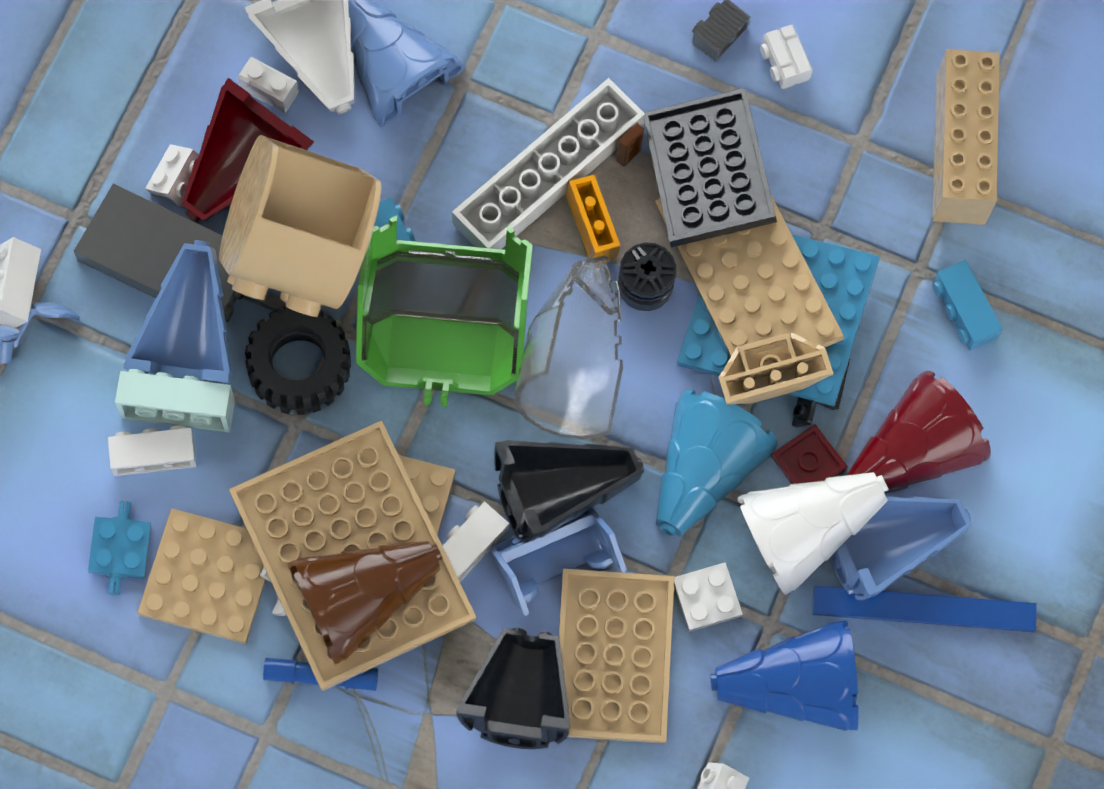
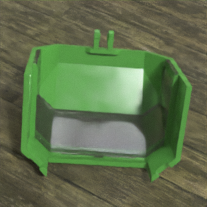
M398 215L390 218L389 224L381 228L377 225L374 226L361 264L358 281L356 363L383 386L425 389L424 405L428 406L432 402V390L442 391L440 395L441 407H447L449 392L494 395L520 379L533 245L526 239L521 241L515 236V231L508 225L505 250L397 240Z

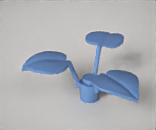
M33 303L32 309L29 312L28 322L22 324L19 330L12 326L0 325V363L11 362L13 347H18L19 340L34 315L49 318L74 317L77 320H80V316L71 309L57 303Z

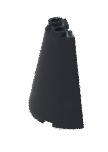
M503 628L457 707L456 715L460 723L469 731L473 730V728L480 731V738L512 748L543 749L548 748L550 742L555 741L557 744L563 742L569 734L570 718L559 636L549 632H540L538 636H528L527 632L521 628Z

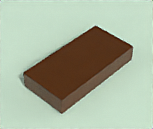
M638 123L619 140L616 161L622 167L626 166L641 151L644 128Z

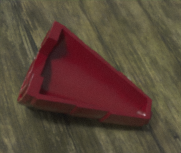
M228 77L225 84L221 87L210 125L207 126L199 157L195 159L182 202V205L188 209L185 214L197 223L200 220L206 222L231 206L243 168L259 135L307 151L314 141L253 99L249 92Z
M924 371L912 380L895 408L887 415L875 436L870 437L847 475L872 472L875 473L876 477L882 475L889 489L884 492L887 494L906 489L911 484L940 478L944 474L980 465L991 456L990 443L987 438H982L980 433L984 428L962 395L943 377L937 380L934 378V372Z

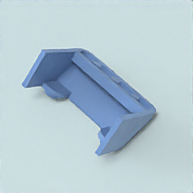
M591 508L575 520L571 519L542 538L524 543V538L519 539L516 535H512L495 543L491 548L494 560L511 597L524 616L530 614L526 603L532 601L539 592L537 584L562 574L563 569H574L587 563L591 568L602 570L609 567L611 563H614L622 573L627 571L614 532L594 508Z

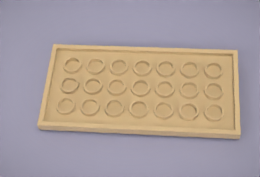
M772 195L771 198L777 219L776 223L676 246L730 356H732L738 346L788 332L825 348L844 339V335ZM657 199L655 204L665 223L661 199Z

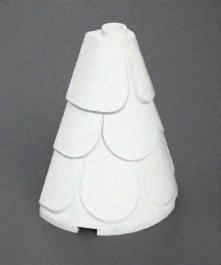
M261 0L245 7L253 23L273 43L278 53L298 73V78L329 111H336L339 115L352 109L351 105L355 102L354 54L351 52V19L349 18L348 0H277L275 2Z
M872 472L829 477L825 481L790 484L788 487L751 491L739 496L738 501L742 503V506H740L766 564L774 573L773 577L781 591L786 595L796 590L851 535H856L888 501L884 492L889 489L882 475L876 477L875 473Z

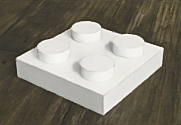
M726 562L674 577V589L688 632L742 617L743 613Z

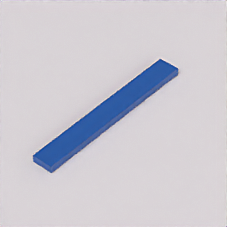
M814 586L812 615L1021 632L1036 631L1037 603L882 591L868 599L857 600L855 599V593L848 594L844 588Z

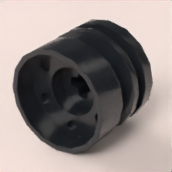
M646 242L634 245L625 252L620 262L618 291L628 306L639 311H652L668 302L673 292L676 278V263L672 254L666 248L656 243ZM646 269L651 270L649 275L644 274Z

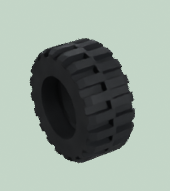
M283 307L284 312L279 314L274 310L268 314L269 320L261 319L256 324L257 331H251L248 337L249 344L245 347V364L251 386L255 388V392L261 400H266L269 407L275 409L278 406L282 413L289 414L290 410H296L297 415H305V410L311 408L313 413L321 410L320 405L325 403L329 406L334 402L336 394L339 396L345 389L344 383L349 380L351 357L345 332L341 326H336V320L330 315L325 318L322 310L319 311L318 317L305 315L287 307ZM298 340L308 341L317 345L324 354L322 367L317 373L307 379H286L277 374L273 368L272 362L275 353L289 342Z

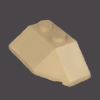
M788 332L736 347L718 379L726 405L752 404L805 389L833 375V370L825 347L816 345L805 338Z

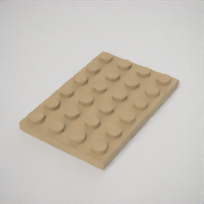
M563 569L559 639L570 718V730L567 737L666 744L675 576Z

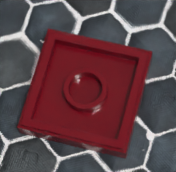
M816 424L771 454V458L791 484L825 481L826 478L837 477L848 468Z

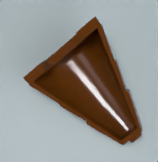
M429 541L379 545L376 549L342 551L340 554L298 558L287 563L299 590L303 594L320 630L326 648L336 665L346 660L375 630H379L403 604H408L440 570L439 561L443 558L436 544L431 545Z

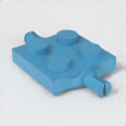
M126 501L125 512V502H119L118 517L105 518L95 516L88 573L102 574L110 578L108 591L110 595H113L115 584V595H120L121 579L130 577L145 578L151 522L135 521L129 518L131 502Z

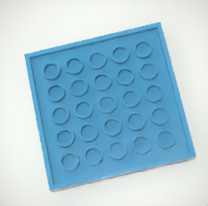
M792 234L844 335V339L826 347L833 375L805 389L788 394L835 406L880 257ZM699 294L677 364L681 367L720 376L731 356Z

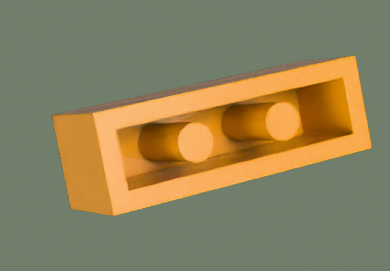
M595 175L569 181L565 195L591 265L616 259L621 245Z

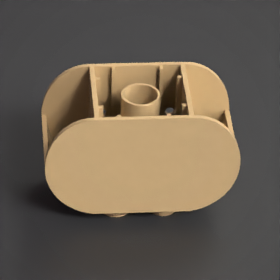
M259 135L240 176L220 245L219 261L229 275L227 282L233 285L232 290L252 298L264 300L268 288L281 291L280 299L287 302V308L313 317H318L321 305L334 309L340 308L354 284L369 244L380 202L381 181L363 169Z

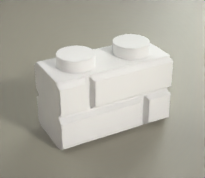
M792 24L764 35L760 51L765 60L769 59L772 66L770 67L771 77L774 82H779L781 89L811 79L813 69Z
M253 57L249 58L238 76L239 86L255 98L270 106H275L276 109L284 113L288 111L299 93L296 80Z

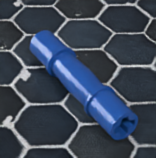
M265 658L263 680L319 685L308 662H297V659ZM371 668L335 686H345L347 690L351 688L376 691L378 668Z

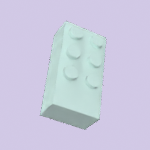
M129 369L128 372L120 371L115 404L121 419L174 426L183 425L190 428L230 433L235 399L231 385L200 381L199 378L193 376H184L183 379L173 378L172 375L163 372L149 375L145 374L142 370Z

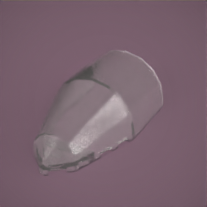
M607 256L590 257L573 264L528 329L514 392L515 405L525 420L540 430L560 437L587 439L611 433L623 371V360L618 359V346L622 345V336H617V322L621 321L620 289L617 280L612 282L610 271L606 265L610 263Z

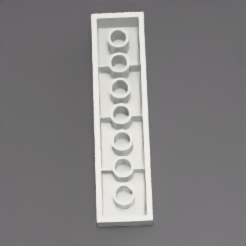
M608 78L453 210L452 224L475 247L504 248L506 246L507 225L515 231V236L519 235L566 194L569 181L586 177L618 149L619 140L636 123L643 127L645 113Z

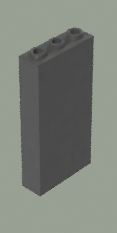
M112 184L74 249L77 261L156 298L162 289L161 283L184 243L194 244V240L210 242V247L216 250L224 294L221 299L226 323L232 317L234 311L232 307L235 301L243 297V294L232 290L233 285L227 282L229 275L219 261L222 235L115 184Z

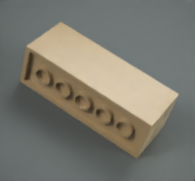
M946 49L936 75L932 221L985 225L997 202L1000 53Z

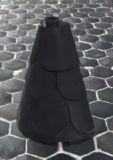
M513 440L495 442L494 466L495 471H500L498 478L500 483L497 484L500 500L513 532L519 539L524 538V543L542 538L571 519L575 520L597 504H604L640 480L641 475L644 473L643 462L640 458H637L633 448L585 444L583 446L554 442L538 443Z

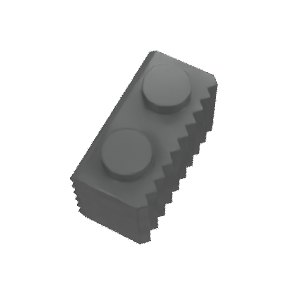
M724 0L721 4L717 2L711 8L710 16L705 22L700 20L692 30V33H694L693 45L708 55L709 58H712L713 61H717L750 24L751 16L730 0Z

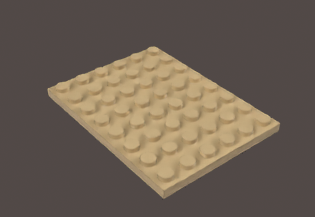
M382 420L229 489L321 691L477 620ZM429 541L431 545L436 544L443 558L439 561L440 570L408 604H403L379 630H375L346 660L335 665L287 563L298 558L340 554L342 551L376 549L379 545Z

